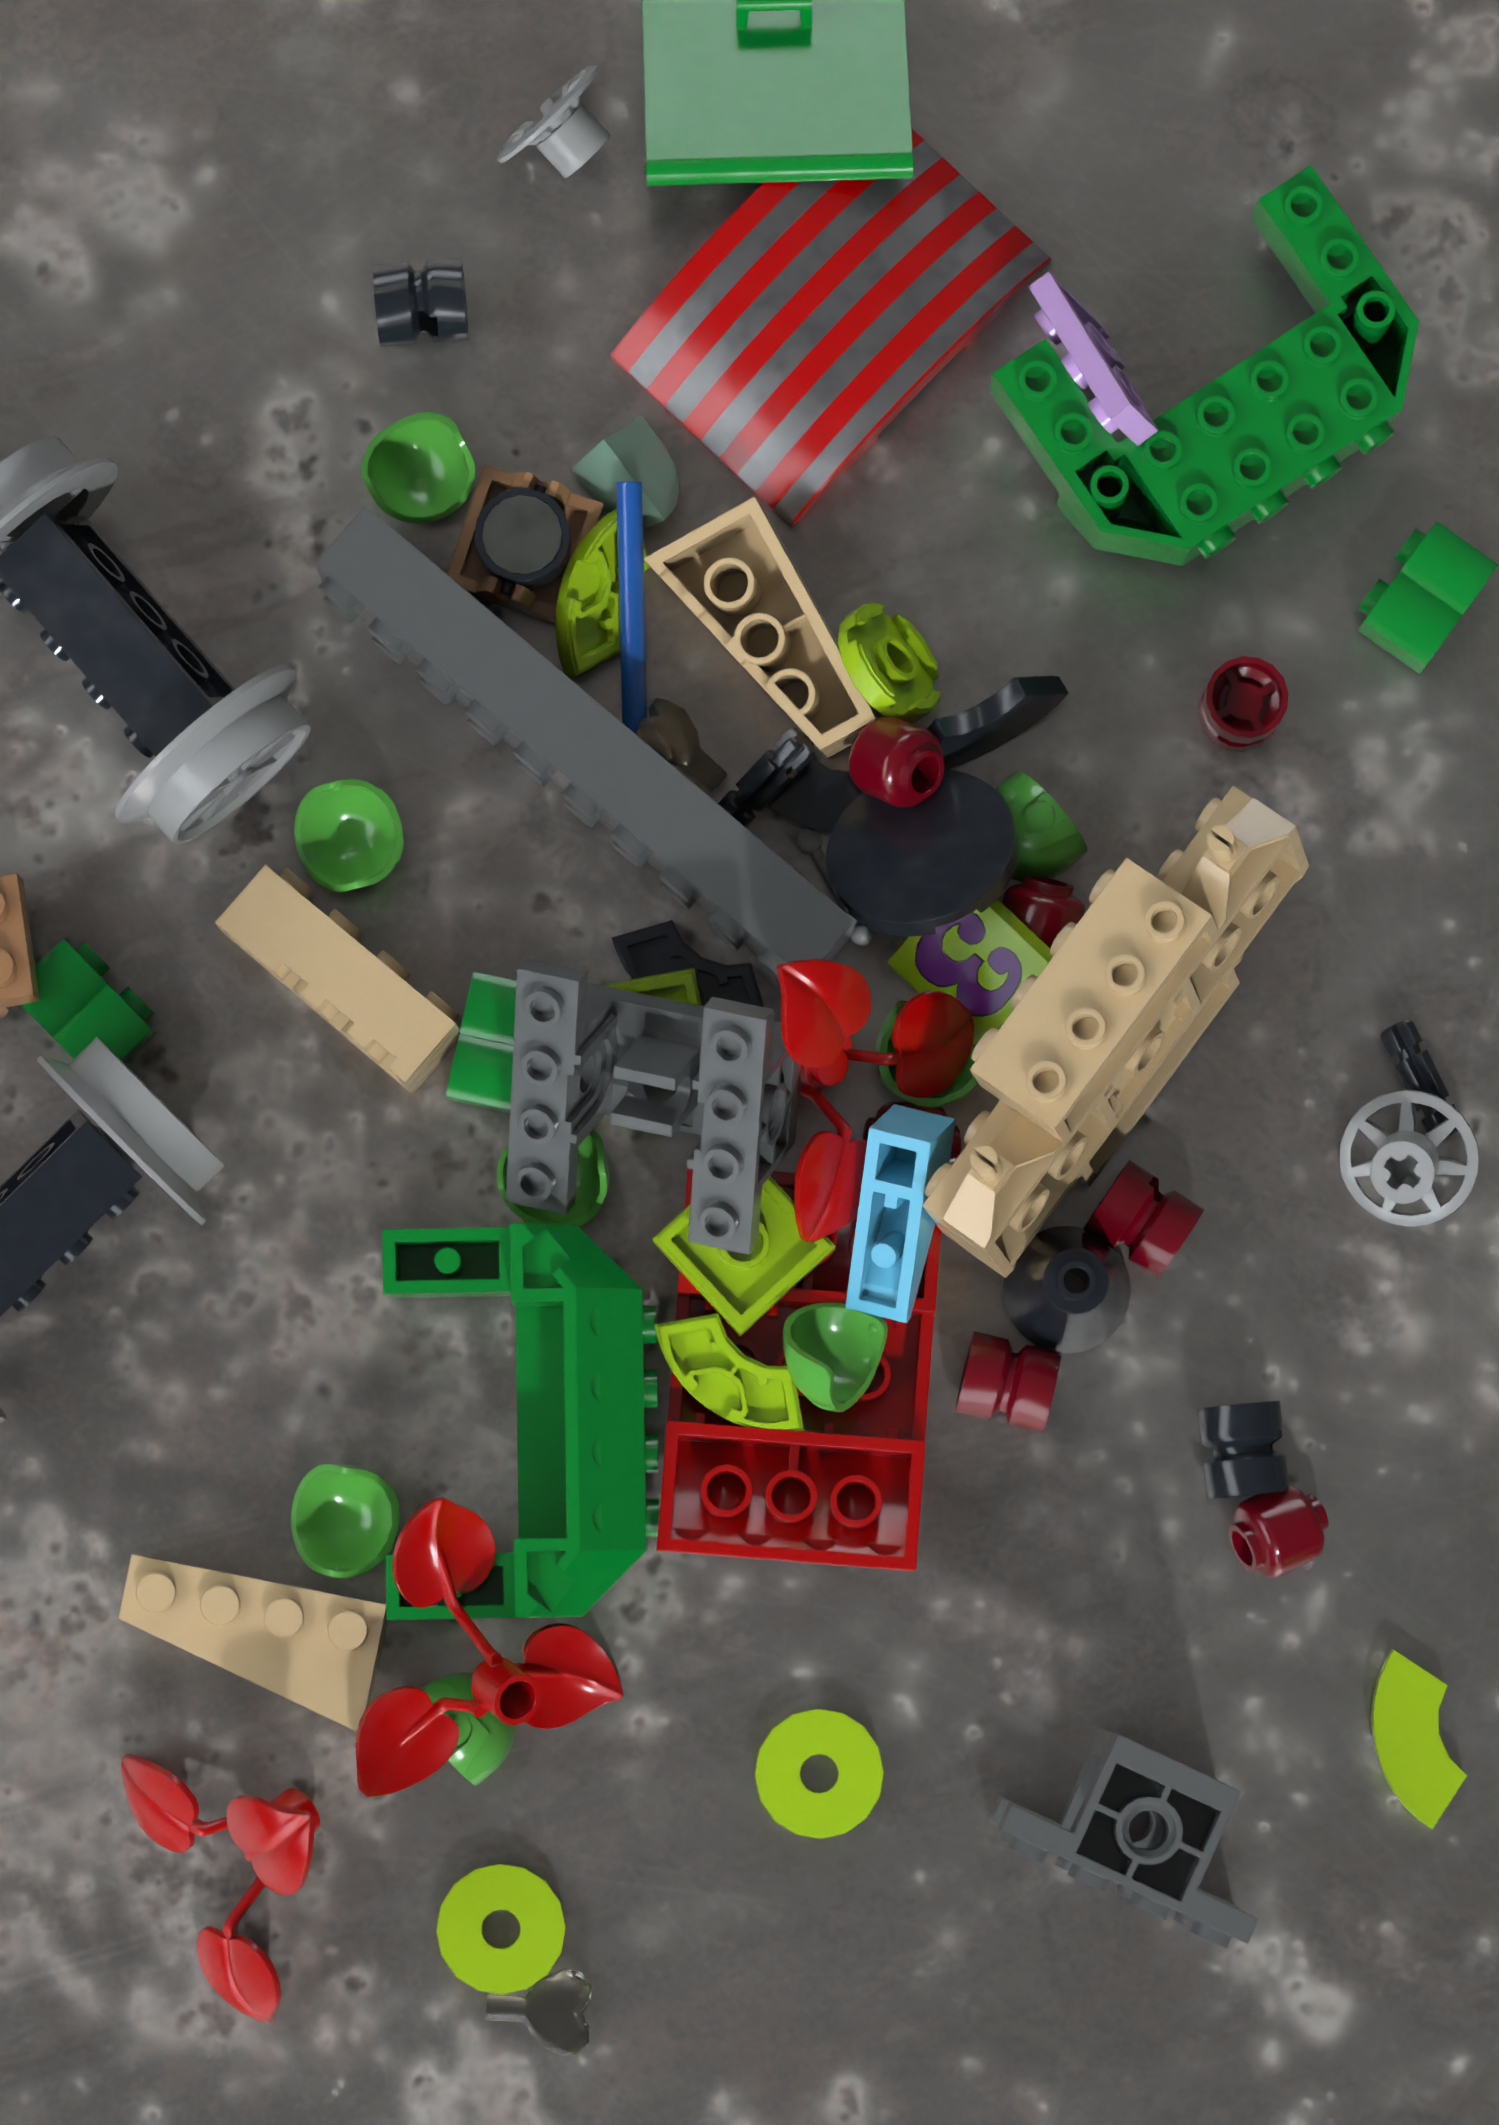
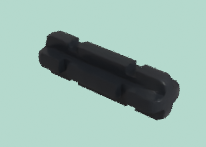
M791 728L786 730L774 743L777 750L766 751L735 784L739 790H730L717 803L744 827L747 828L756 818L753 813L754 810L758 812L763 811L794 778L791 772L793 770L801 771L814 757V743L798 729Z
M1410 1019L1403 1020L1386 1028L1381 1033V1040L1389 1056L1395 1055L1398 1061L1395 1068L1405 1089L1423 1091L1436 1095L1446 1101L1445 1098L1449 1096V1093L1428 1050L1422 1051L1419 1043L1423 1040L1414 1022ZM1413 1103L1416 1111L1422 1109L1425 1118L1421 1121L1427 1133L1448 1119L1432 1107ZM1455 1127L1447 1137L1458 1133L1457 1128Z

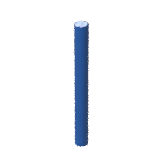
M642 481L617 482L622 723L638 737L648 736Z

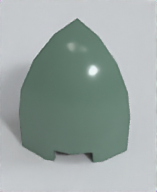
M642 415L605 437L571 468L592 498L604 503V510L607 513L617 508V482L642 481L643 527H651L664 521L677 506L680 483L676 465L663 442Z

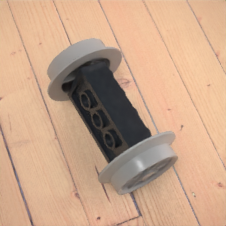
M50 436L39 439L19 449L0 462V595L2 594L20 612L26 613L29 611L44 628L40 632V637L45 645L63 661L71 659L86 676L82 680V685L91 698L107 710L113 707L128 725L123 731L130 743L148 758H151L153 755L155 756L120 799L115 810V817L122 824L151 818L174 845L184 844L220 823L248 801L291 760L306 741L311 731V726L287 700L295 683L297 671L290 664L279 665L259 674L235 689L88 520L104 501L116 481L118 466L111 458L100 457L81 463L59 437Z
M98 1037L85 1047L69 1064L43 1055L36 1059L48 1074L99 1126L96 1127L78 1109L0 1185V1317L11 1306L18 1312L27 1307L45 1288L46 1283L41 1279L42 1275L58 1259L65 1266L71 1263L91 1243L93 1237L88 1231L105 1213L111 1219H114L136 1199L140 1191L135 1187V1183L142 1178V1175L134 1166L135 1163L199 1224L203 1225L207 1221L198 1192L225 1165ZM0 1408V1423H3L7 1417Z

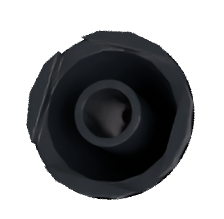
M1058 1226L1038 1232L1017 1259L1014 1270L1004 1278L1003 1300L1009 1319L1016 1329L1034 1345L1065 1354L1090 1350L1111 1337L1126 1316L1131 1295L1129 1273L1119 1252L1083 1228L1076 1226ZM1067 1271L1077 1274L1082 1279L1085 1285L1084 1292L1076 1294L1066 1289L1064 1276Z

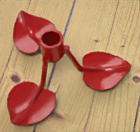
M803 959L779 964L776 969L781 988L782 1038L788 1055L793 1061L801 1065L800 1082L803 1084L800 1093L803 1097L811 1099L835 1126L837 1132L835 1134L824 1130L815 1133L805 1145L796 1169L794 1202L798 1232L801 1240L815 1242L857 1219L867 1141L859 1138L850 1139L852 1134L851 1126L825 1098L821 1090L840 1083L848 1071L849 1060L885 1066L897 1064L896 1083L898 1089L903 1094L916 1098H927L937 1095L956 1080L966 1065L973 1044L974 1020L971 1016L972 1012L953 995L941 991H926L913 996L898 1013L892 1030V1042L896 1050L895 1052L880 1053L852 1049L850 1036L858 1032L866 1024L871 1012V993L865 978L857 970L835 961Z
M444 1496L427 1502L407 1521L397 1539L393 1552L392 1574L400 1594L414 1607L426 1608L444 1598L448 1609L483 1654L485 1660L475 1668L472 1675L471 1689L474 1696L472 1700L442 1697L432 1704L428 1694L419 1687L401 1686L384 1692L370 1703L359 1721L355 1742L357 1783L359 1790L366 1797L383 1796L406 1789L431 1776L449 1760L459 1740V1728L453 1719L444 1714L446 1711L471 1712L477 1718L483 1717L487 1711H490L499 1720L508 1725H519L525 1722L535 1728L552 1729L572 1723L595 1708L621 1699L624 1696L617 1672L607 1654L587 1633L573 1625L555 1623L535 1630L525 1642L523 1663H514L508 1658L502 1657L491 1646L459 1603L456 1593L472 1591L487 1578L495 1561V1540L487 1523L479 1515Z
M129 1753L121 1757V1771L126 1797L139 1826L154 1842L170 1851L183 1853L194 1845V1834L204 1837L229 1829L233 1841L244 1852L245 1859L252 1862L257 1878L225 1920L223 1932L212 1926H206L199 1932L197 1954L202 1971L208 1982L229 2005L253 2019L271 2023L275 2019L274 2014L279 2008L281 2001V1988L277 1971L269 1957L255 1942L247 1937L238 1936V1925L265 1886L275 1893L286 1896L295 1894L303 1887L311 1865L314 1833L320 1828V1817L316 1807L303 1792L295 1788H288L271 1801L253 1795H239L229 1803L226 1817L205 1822L198 1819L199 1804L196 1797L177 1776L140 1756Z

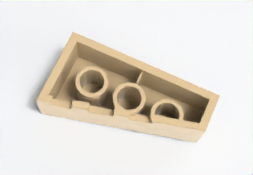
M755 496L644 558L647 564L827 757L852 745L859 732L868 723L878 718L873 707L869 705L849 677L842 662L838 643L768 515Z
M264 865L217 919L216 925L225 935L413 1095L457 1044L460 1031L455 1021L459 1014L432 991L424 997L409 985L406 980L411 976V973L387 952L381 950L375 956L361 945L357 940L363 934L362 931L335 908L327 916L313 905L309 899L315 892L286 867L280 875H277L268 866Z
M131 1554L118 1617L122 1621L356 1732L364 1711L373 1699L388 1624L385 1603Z

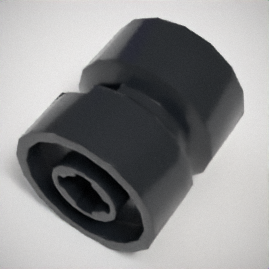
M462 258L427 260L422 270L415 271L408 262L373 265L374 300L380 347L412 345L417 342L420 334H427L434 343L469 340Z
M1280 1401L1197 1409L1199 1435L1202 1445L1212 1449L1214 1455L1203 1463L1206 1499L1288 1491L1289 1481L1286 1455L1273 1450V1444L1282 1437L1283 1424Z

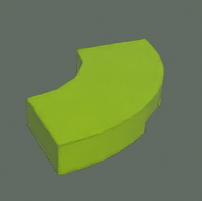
M617 508L605 515L584 536L574 551L561 582L556 607L555 628L559 659L565 675L577 676L620 652ZM643 541V552L645 558L649 555ZM644 560V572H645L650 566H649V565L647 564V562Z
M719 1313L654 1324L658 1342L672 1372L682 1386L706 1408L722 1418L744 1427L804 1431L797 1387L790 1376L788 1367L769 1366L744 1355L727 1337Z
M1391 1649L1381 1667L1372 1696L1371 1727L1374 1747L1380 1764L1379 1767L1393 1794L1418 1821L1433 1830L1467 1777L1449 1758L1439 1735V1707L1448 1685L1397 1651Z

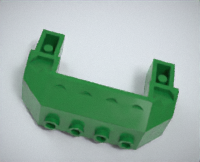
M1309 165L1260 197L1256 203L1251 220L1308 301L1315 314L1155 418L1153 422L1158 431L1137 446L1128 437L1117 443L1112 434L1106 431L1089 408L1088 399L1068 373L1046 338L992 373L989 387L990 393L1058 491L1057 506L1094 549L1179 566L1185 565L1200 554H1202L1204 559H1207L1232 543L1237 538L1233 532L1254 519L1257 524L1263 523L1290 503L1286 497L1306 484L1310 489L1318 487L1342 469L1339 462L1359 449L1365 455L1382 445L1395 434L1392 426L1403 408L1419 320L1312 165Z
M510 1223V1227L382 1229L383 1295L387 1298L511 1296V1303L515 1307L519 1539H514V1552L495 1553L494 1564L489 1575L481 1585L466 1593H456L459 1603L471 1619L584 1617L648 1551V1537L658 1536L660 1501L659 1498L647 1499V1473H659L658 1434H646L645 1409L658 1408L657 1369H645L644 1344L657 1343L654 1325L657 1324L656 1305H644L642 1288L577 1225ZM386 1555V1620L456 1619L448 1609L444 1598L426 1608H418L411 1605L400 1594L395 1585L392 1574L393 1555Z

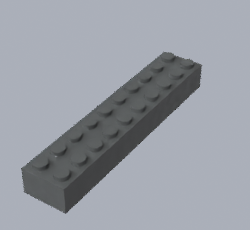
M366 505L317 559L315 565L322 581L318 587L326 595L323 600L336 613L351 624L358 616L368 624V631L373 635L371 638L372 642L382 652L398 664L406 657L417 666L415 670L421 676L419 679L420 683L444 704L448 705L453 698L458 700L466 707L464 712L470 717L467 722L474 730L494 746L501 739L505 740L514 748L512 752L518 758L515 763L539 785L544 787L549 780L558 785L563 790L561 794L566 799L563 804L576 817L591 828L598 820L612 831L610 834L614 839L611 843L612 846L623 857L639 869L647 861L661 873L659 878L662 880L660 886L669 896L687 910L694 903L698 904L710 915L708 919L711 923L708 927L711 931L736 951L742 944L751 949L759 956L757 961L760 964L757 966V969L779 989L781 988L776 969L777 965L803 959L832 961L851 939L855 926V920Z

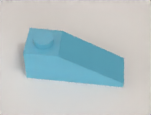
M894 1104L869 1127L845 1308L907 1323L910 1320L935 1227V1222L922 1206L928 1199L925 1195V1189L934 1173L943 1164L950 1162L955 1126L954 1118Z

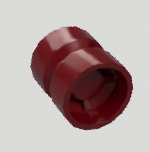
M1241 656L1226 661L1214 671L1199 700L1198 717L1203 732L1212 743L1227 751L1246 752L1259 748L1271 738L1287 710L1289 692L1284 677L1274 665L1258 657Z
M1129 1159L1083 1229L1111 1248L1125 1244L1129 1247L1128 1259L1158 1279L1189 1236L1204 1209L1176 1190L1162 1194L1159 1192V1179Z
M974 1331L962 1373L955 1412L990 1420L998 1411L1005 1412L1008 1424L1043 1432L1056 1387L1062 1352L1035 1345H1025L1018 1353L1012 1352L1009 1339Z

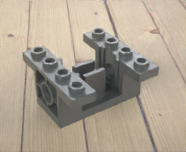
M526 959L517 968L506 1202L566 1215L575 1205L578 1146L604 1115L611 1116L610 1124L663 1136L672 1137L677 1130L701 1135V1141L687 1159V1168L693 1169L688 1241L750 1255L758 1244L762 1186L794 1145L796 1138L801 1065L793 1061L787 1053L782 1038L781 1022L774 1021L775 1009L712 997L705 1006L689 1004L587 983L588 971Z
M1099 1729L1058 1822L1002 1796H998L988 1818L991 1822L998 1824L1000 1830L996 1838L1006 1842L1007 1847L1041 1863L1044 1862L1047 1853L1051 1852L1059 1856L1055 1865L1069 1871L1067 1875L1101 1891H1105L1109 1880L1118 1884L1114 1892L1129 1899V1904L1161 1919L1166 1920L1170 1909L1176 1910L1177 1912L1173 1920L1191 1928L1190 1932L1226 1949L1232 1937L1248 1944L1259 1920L1255 1916L1240 1910L1238 1906L1199 1888L1241 1791L1119 1734ZM1147 1811L1149 1817L1147 1830L1139 1838L1130 1839L1129 1826L1131 1820L1138 1813Z

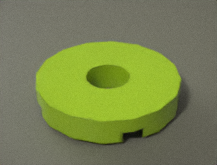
M877 602L863 604L849 613L839 625L837 643L843 665L854 686L869 705L883 716L900 717L911 723L917 722L931 713L940 702L941 690L935 691L933 681L939 677L937 662L926 640L909 620L903 618L900 614H896L891 618L883 612V609L887 606Z
M818 1708L794 1713L773 1727L759 1749L755 1770L760 1801L774 1821L796 1835L818 1839L845 1834L864 1821L880 1797L884 1775L879 1748L864 1726L842 1712ZM817 1754L826 1755L833 1759L837 1765V1781L832 1788L825 1792H813L807 1789L801 1781V1766L810 1756Z
M497 1863L476 1868L453 1885L440 1906L436 1933L441 1956L457 1978L477 1991L504 1995L526 1990L548 1975L562 1953L566 1922L561 1902L545 1879L526 1867ZM506 1910L515 1915L520 1925V1934L515 1943L507 1947H497L487 1941L483 1933V1922L491 1912Z

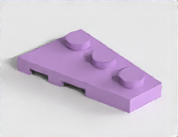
M1049 271L1029 286V289L1042 308L1034 314L1036 321L1055 345L1062 342L1069 352L1061 358V361L1068 373L1082 389L1089 386L1094 393L1095 398L1088 402V406L1100 424L1110 434L1119 428L1137 446L1156 433L1158 429L1138 390L1122 371L1125 365L1120 355L1107 343L1106 340L1110 336L1105 326Z

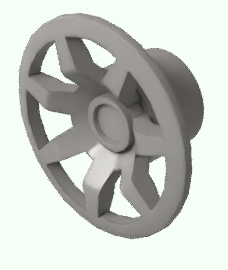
M596 64L586 67L551 95L560 98L555 103L548 98L539 107L544 118L541 121L535 122L525 121L510 136L497 156L499 163L506 162L527 145H535L564 178H567L585 164L610 137L609 132L580 102V95L599 73L600 68Z
M1400 1090L1375 1097L1353 1115L1342 1137L1339 1161L1345 1184L1358 1204L1383 1221L1396 1225L1419 1226L1442 1220L1453 1213L1467 1199L1477 1178L1479 1151L1471 1126L1464 1116L1450 1103L1436 1095L1423 1091ZM1401 1103L1398 1132L1390 1135L1382 1127L1367 1120L1371 1114L1380 1108ZM1413 1103L1432 1107L1448 1119L1435 1126L1425 1135L1417 1133ZM1455 1127L1466 1145L1467 1163L1438 1155L1437 1146ZM1360 1129L1375 1144L1378 1150L1373 1158L1353 1165L1352 1144L1357 1131ZM1443 1174L1465 1175L1458 1192L1447 1202L1441 1204L1433 1185L1436 1176ZM1357 1177H1371L1373 1186L1384 1197L1382 1206L1375 1203L1365 1194ZM1421 1198L1430 1208L1426 1212L1413 1214L1392 1210L1396 1203L1407 1204Z

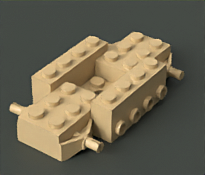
M1234 786L1231 787L1223 800L1216 797L1207 804L1195 825V830L1198 831L1197 835L1184 852L1177 849L1167 858L1157 878L1127 857L1116 872L1109 869L1099 878L1090 893L1089 902L1092 905L1078 924L1070 922L1059 932L1051 946L1050 955L1053 957L1038 977L1032 974L1023 981L1012 998L1011 1007L1014 1010L999 1030L995 1027L989 1029L979 1040L972 1053V1060L975 1063L970 1068L971 1073L981 1087L996 1096L1000 1101L991 1113L984 1110L971 1123L963 1140L967 1146L953 1165L945 1163L934 1173L925 1189V1195L928 1199L922 1206L943 1234L1004 1278L1014 1270L1017 1259L1065 1194L1074 1188L1079 1180L1090 1187L1240 984L1234 968L1241 962L1244 951L1292 886L1303 878L1309 867L1296 825Z

